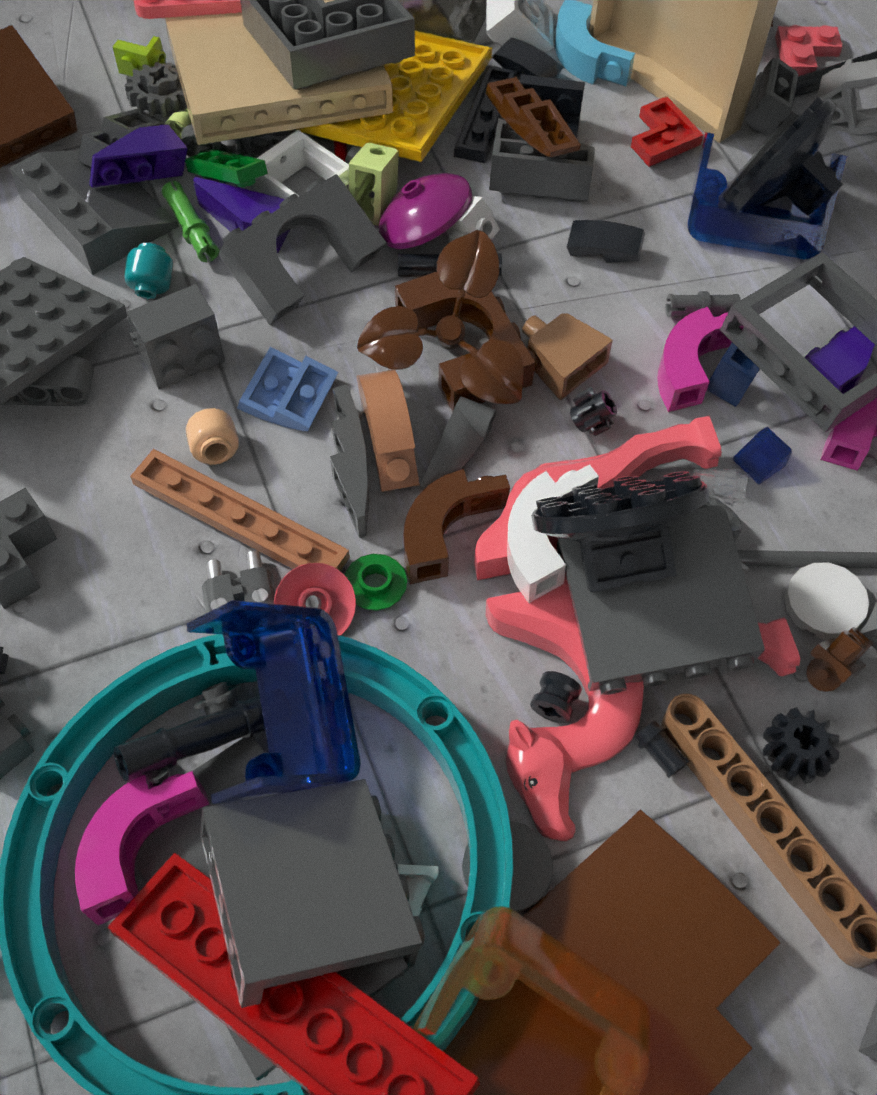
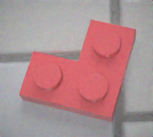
M827 25L820 27L778 26L775 35L780 60L795 69L798 76L817 70L815 57H839L843 47L838 27Z

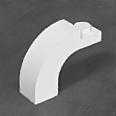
M590 464L578 471L571 470L566 472L556 483L547 471L543 472L522 490L512 507L508 521L507 559L513 580L528 603L564 584L566 570L565 562L550 543L547 534L537 532L533 528L531 515L537 509L536 501L556 496L562 498L572 496V488L585 484L598 485L599 476Z

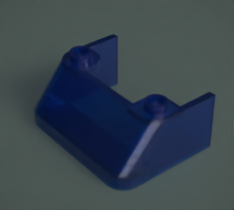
M705 132L687 220V228L690 235L702 242L800 259H811L817 256L825 244L838 191L809 216L793 202L790 210L758 205L733 215L729 210L719 208L717 205L719 196L727 187V180L720 171L707 168L714 134ZM832 153L829 167L836 173L837 179L841 182L847 156Z
M232 600L186 624L187 632L222 634L229 659L239 668L256 669L269 753L257 755L249 760L245 769L246 782L211 794L212 804L231 803L351 781L358 776L361 760L335 623L327 612L319 608Z

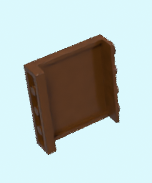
M13 25L0 30V168L78 132L74 110Z

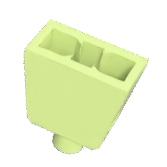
M366 143L349 162V191L373 225L379 226L384 210L397 191L399 152L395 148ZM371 192H374L373 199L369 197Z

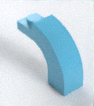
M565 0L559 10L555 38V51L560 63L572 75L593 85L598 77L627 86L631 78L635 53L604 44L592 37L589 33L593 5L576 0Z

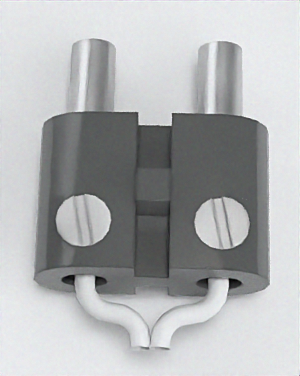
M258 551L247 553L248 569L240 571V578L231 579L230 573L223 575L219 560L214 559L207 562L209 579L203 583L202 591L208 629L211 632L220 634L234 630H243L241 624L247 622L251 623L248 629L260 628L277 620L274 612L276 590L273 575L269 569L262 567L261 556Z

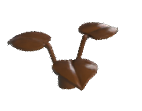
M475 230L451 241L443 248L438 257L437 272L442 284L449 289L459 290L453 315L442 318L438 322L436 330L418 329V318L413 310L401 306L386 308L377 313L366 324L359 337L357 349L360 353L385 368L403 370L414 365L422 354L423 343L419 336L437 338L439 343L445 348L454 349L460 347L473 355L460 366L461 380L470 393L491 403L514 404L520 402L522 398L524 367L520 353L512 344L502 340L487 341L478 351L475 347L464 341L465 326L462 320L459 319L465 292L476 298L485 297L493 290L499 276V259L493 242L485 232Z

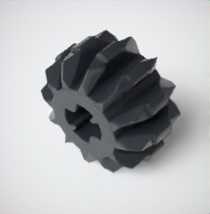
M797 707L790 709L787 715L777 714L771 721L772 726L767 727L763 733V739L768 743L763 748V756L776 759L771 765V771H777L781 768L785 769L787 782L793 781L797 775L800 776L805 784L811 783L816 776L820 778L825 777L831 771L830 764H834L839 759L840 752L834 747L838 744L840 735L827 733L826 730L830 727V720H825L821 723L816 721L814 709L808 711L804 717Z

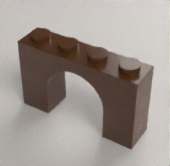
M434 272L395 285V306L413 310L418 318V329H426L437 325L442 318L453 315L459 290H452L444 286L438 272ZM492 291L482 298L473 297L465 292L459 319L462 322L470 323L480 328L487 335L489 341L502 340L512 344L518 350L523 360L522 389L531 386L534 369L537 368L535 354L531 348H526L522 342L517 324L510 322L501 298L495 297ZM471 353L439 363L438 387L452 412L460 397H465L480 404L487 402L470 393L461 380L460 366L466 359L473 356Z

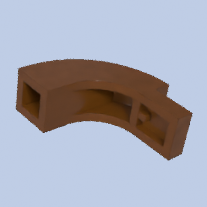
M462 469L435 480L418 495L407 514L403 533L404 564L409 584L448 577L449 555L443 538L444 534L453 523L461 518L504 509L510 493V485L506 474L495 477L482 476L475 481L468 482L465 471Z

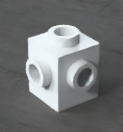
M472 196L470 205L465 213L446 231L450 242L475 230L485 232L491 240L499 232L500 228L493 217V212L487 206L483 197Z

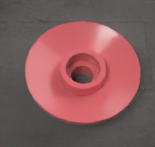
M307 563L292 569L283 577L274 596V612L280 627L317 630L341 636L350 626L356 609L355 593L350 581L341 571L324 563ZM314 595L317 597L319 604L315 610L309 611L306 608L305 602L309 596Z

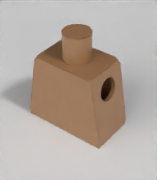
M568 313L560 314L548 324L536 315H533L525 322L522 328V332L530 338L527 348L532 349L537 360V368L534 369L535 373L560 400L608 363L613 340Z

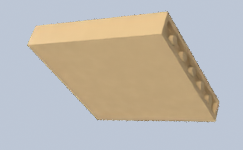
M323 0V1H324L325 3H327V2H331V1H335V0ZM242 13L164 18L169 44L198 145L393 113L392 82L384 65L374 67L369 71L348 74L337 80H327L312 84L308 88L293 90L245 28Z
M593 0L589 33L596 40L604 44L635 53L631 79L658 99L667 96L695 126L720 143L741 129L778 0Z

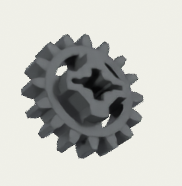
M155 62L154 67L144 64L142 71L134 69L132 70L133 76L126 77L127 84H125L127 99H129L131 107L137 106L139 113L149 110V116L161 114L165 117L168 111L175 113L179 112L180 107L187 108L176 68H172V63L160 64Z

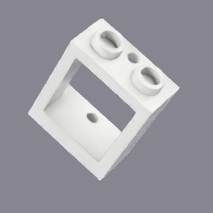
M299 130L257 158L265 160L268 174L256 178V183L253 184L254 190L259 193L283 199L295 194L283 185L282 182L304 166L324 177L325 180L337 174L349 190V164Z

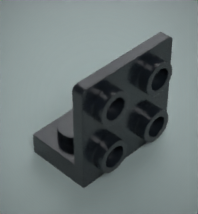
M521 74L520 83L525 90L533 88L541 101L550 99L577 139L585 82Z

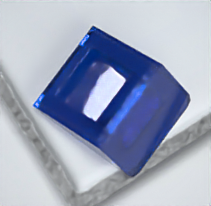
M765 427L732 460L760 485L787 465L792 450L771 429Z

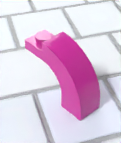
M708 307L699 309L681 319L669 333L657 375L659 393L668 412L702 404L710 381L699 362V357L708 352L727 348L731 345L732 341L720 331L728 313L713 317Z
M877 398L832 428L825 442L821 460L858 471L870 450L872 439L877 437Z
M193 771L186 774L172 775L156 787L152 785L145 775L135 778L113 793L92 817L79 844L75 863V884L81 911L96 925L99 926L115 919L139 893L134 875V866L137 853L145 839L161 825L209 805L205 789Z

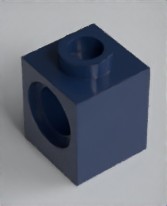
M732 342L709 379L707 391L737 407L760 368Z

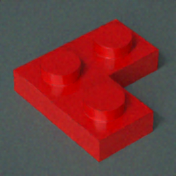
M667 96L641 106L639 117L650 130L633 136L631 148L648 167L702 144L704 134Z

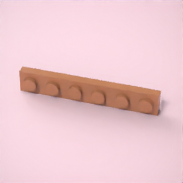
M154 448L130 476L133 485L291 569L307 563H324L341 571L350 558L349 550Z

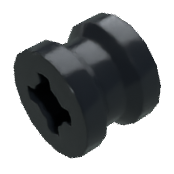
M546 671L540 679L541 690L533 696L530 706L538 715L550 721L558 723L569 722L573 713L571 704L579 699L582 688L576 680L565 674Z

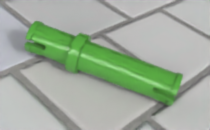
M173 181V185L176 188L174 190L171 182H167L162 187L161 192L182 227V235L185 241L193 246L200 261L207 262L203 252L206 253L210 262L215 260L219 255V248L210 236L208 224L200 219L185 194L182 185L177 181Z

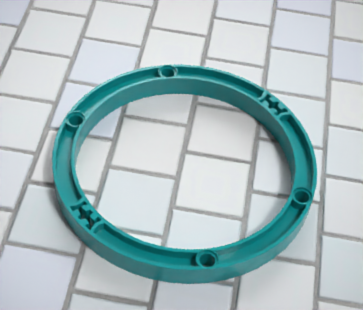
M261 627L234 630L196 639L144 661L114 680L68 721L48 746L29 776L15 806L5 836L0 860V949L5 972L15 1000L33 1034L51 1058L79 1086L92 1095L307 1094V1091L294 1080L256 1087H217L191 1083L164 1075L134 1061L117 1048L85 1012L71 987L62 964L57 943L53 906L54 884L59 854L70 821L92 780L114 754L115 746L125 743L146 724L169 709L191 698L202 695L204 689L220 682H226L227 686H232L240 683L265 680H293L317 683L343 690L369 701L404 724L437 760L450 782L466 827L470 854L468 891L460 925L446 958L432 982L400 1020L440 1050L444 1051L474 1010L488 984L500 953L509 913L513 877V850L507 805L499 778L488 753L466 718L452 701L427 678L406 663L378 648L352 638L328 632L292 627ZM217 660L218 664H214L213 661ZM431 716H440L446 720L438 726H432L425 722ZM62 783L61 789L56 794L47 796L51 787ZM475 930H484L490 934L493 942L489 947L479 950L471 947L466 938ZM68 1011L69 1021L67 1026L59 1033L52 1034L51 1024L57 1014Z

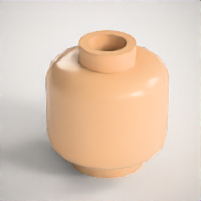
M209 408L198 411L189 418L186 425V438L190 452L196 460L204 464L215 465L226 462L235 455L239 447V438L235 424L229 414L220 409Z

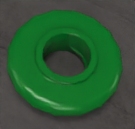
M373 553L361 556L352 562L345 572V576L353 587L356 605L365 610L379 611L390 608L400 601L406 591L407 576L404 568L397 560L384 554ZM372 574H380L387 579L385 584L379 587H370L364 583L365 578Z

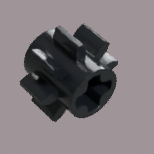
M591 386L577 394V397L573 399L575 406L570 409V415L575 426L581 432L591 429L594 436L611 429L610 426L614 424L612 417L617 415V408L609 393L602 390L596 394Z

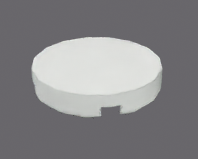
M829 562L812 563L800 568L790 579L784 596L786 611L794 624L803 631L807 629L815 633L814 637L823 640L833 637L836 639L843 631H849L852 627L857 629L867 617L869 608L867 591L858 577L846 568Z

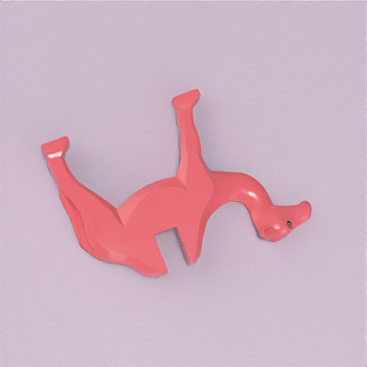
M710 416L695 418L689 424H677L656 432L634 435L619 448L602 455L577 460L544 463L536 469L523 474L514 484L502 515L477 541L474 562L477 580L511 574L507 559L509 516L519 494L537 476L547 471L556 483L566 472L571 470L578 471L590 464L599 476L597 488H608L614 486V479L626 476H638L639 478L643 473L660 464L681 459L696 463L704 469L717 467L722 450ZM547 535L550 543L557 551L558 538ZM565 573L564 584L530 603L527 602L521 592L488 598L486 600L485 615L489 626L499 635L527 643L560 657L576 673L588 696V711L575 723L558 727L529 728L526 724L516 719L511 721L509 727L510 743L505 759L509 777L527 806L538 832L543 837L557 841H568L575 834V824L568 815L571 773L608 761L631 743L639 726L644 691L643 681L626 683L627 690L611 695H601L600 689L589 691L588 683L590 678ZM783 617L770 621L767 624L758 622L765 651L757 659L768 664L779 676L794 674L796 666L800 665V656L787 620Z

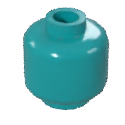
M154 243L139 244L138 247L133 248L127 255L124 274L125 283L135 290L137 296L153 299L156 297V294H163L169 290L173 259L160 245Z

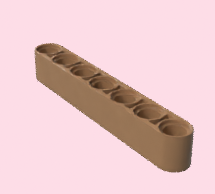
M682 693L675 696L669 703L661 726L665 725L667 727L664 732L684 756L690 760L687 764L690 770L837 956L846 965L854 968H864L877 961V913L707 705L698 696L690 693ZM675 714L686 715L693 724L685 725L680 723L676 719ZM702 748L714 749L719 754L720 760L708 758ZM731 782H737L746 787L749 796L737 794L733 790ZM760 818H767L774 822L778 833H771L764 829ZM791 855L800 856L805 860L808 872L798 870L791 861ZM822 893H828L836 899L839 911H833L825 905ZM855 932L862 933L867 937L870 942V952L862 950L857 945L854 936Z

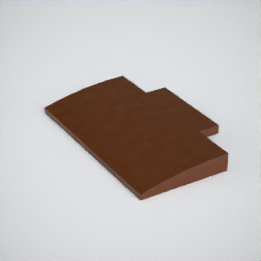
M640 809L504 933L500 953L486 988L470 1017L443 1052L479 1078L480 1085L473 1095H709L753 1049L716 1008L781 942L711 872Z

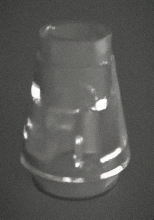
M740 468L693 470L692 476H700V480L707 484L709 497H714L722 503L733 507L735 503H745L749 481L748 473H741Z

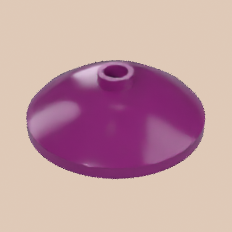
M442 173L424 176L405 184L395 194L381 216L379 233L385 240L386 245L395 249L411 248L424 244L447 231L462 217L470 205L472 189L468 181L459 175Z

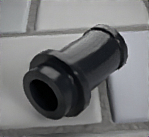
M653 721L635 736L640 742L638 747L640 749L645 748L663 769L666 776L671 778L684 768L690 760L684 756L664 732L667 727L665 725L660 726L656 721Z

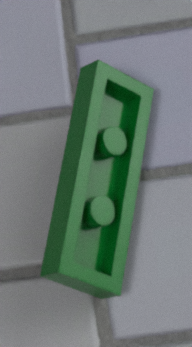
M214 149L191 156L185 160L189 173L201 175L203 179H218L220 183H235L237 187L251 186L256 183V178L268 174L265 160Z

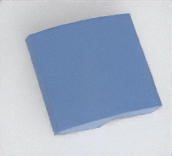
M270 347L239 400L237 409L283 427L308 431L338 372L308 356H305L303 361L300 362Z

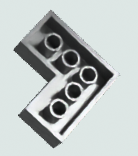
M240 0L245 28L293 90L308 88L312 84L327 80H337L345 75L359 71H369L374 67L384 64L399 63L403 59L415 56V18L398 0H335L327 3L323 0Z

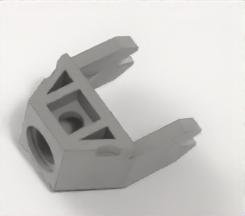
M849 59L842 67L835 68L822 76L817 97L819 96L823 101L826 98H830L837 105L829 129L855 135L877 132V108L862 110L858 87L877 84V59L856 63Z

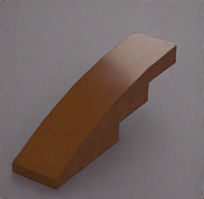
M517 77L487 84L486 95L512 129L533 148L549 158L580 150V143L550 99L541 101L533 88L525 90Z

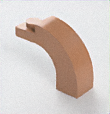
M395 370L357 375L361 407L369 425L380 490L384 492L420 485L411 421L397 372Z

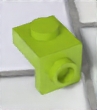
M153 36L147 46L119 39L112 46L120 74L133 76L132 70L142 71L144 64L149 67H154L155 62L166 64V54L163 51L160 37Z

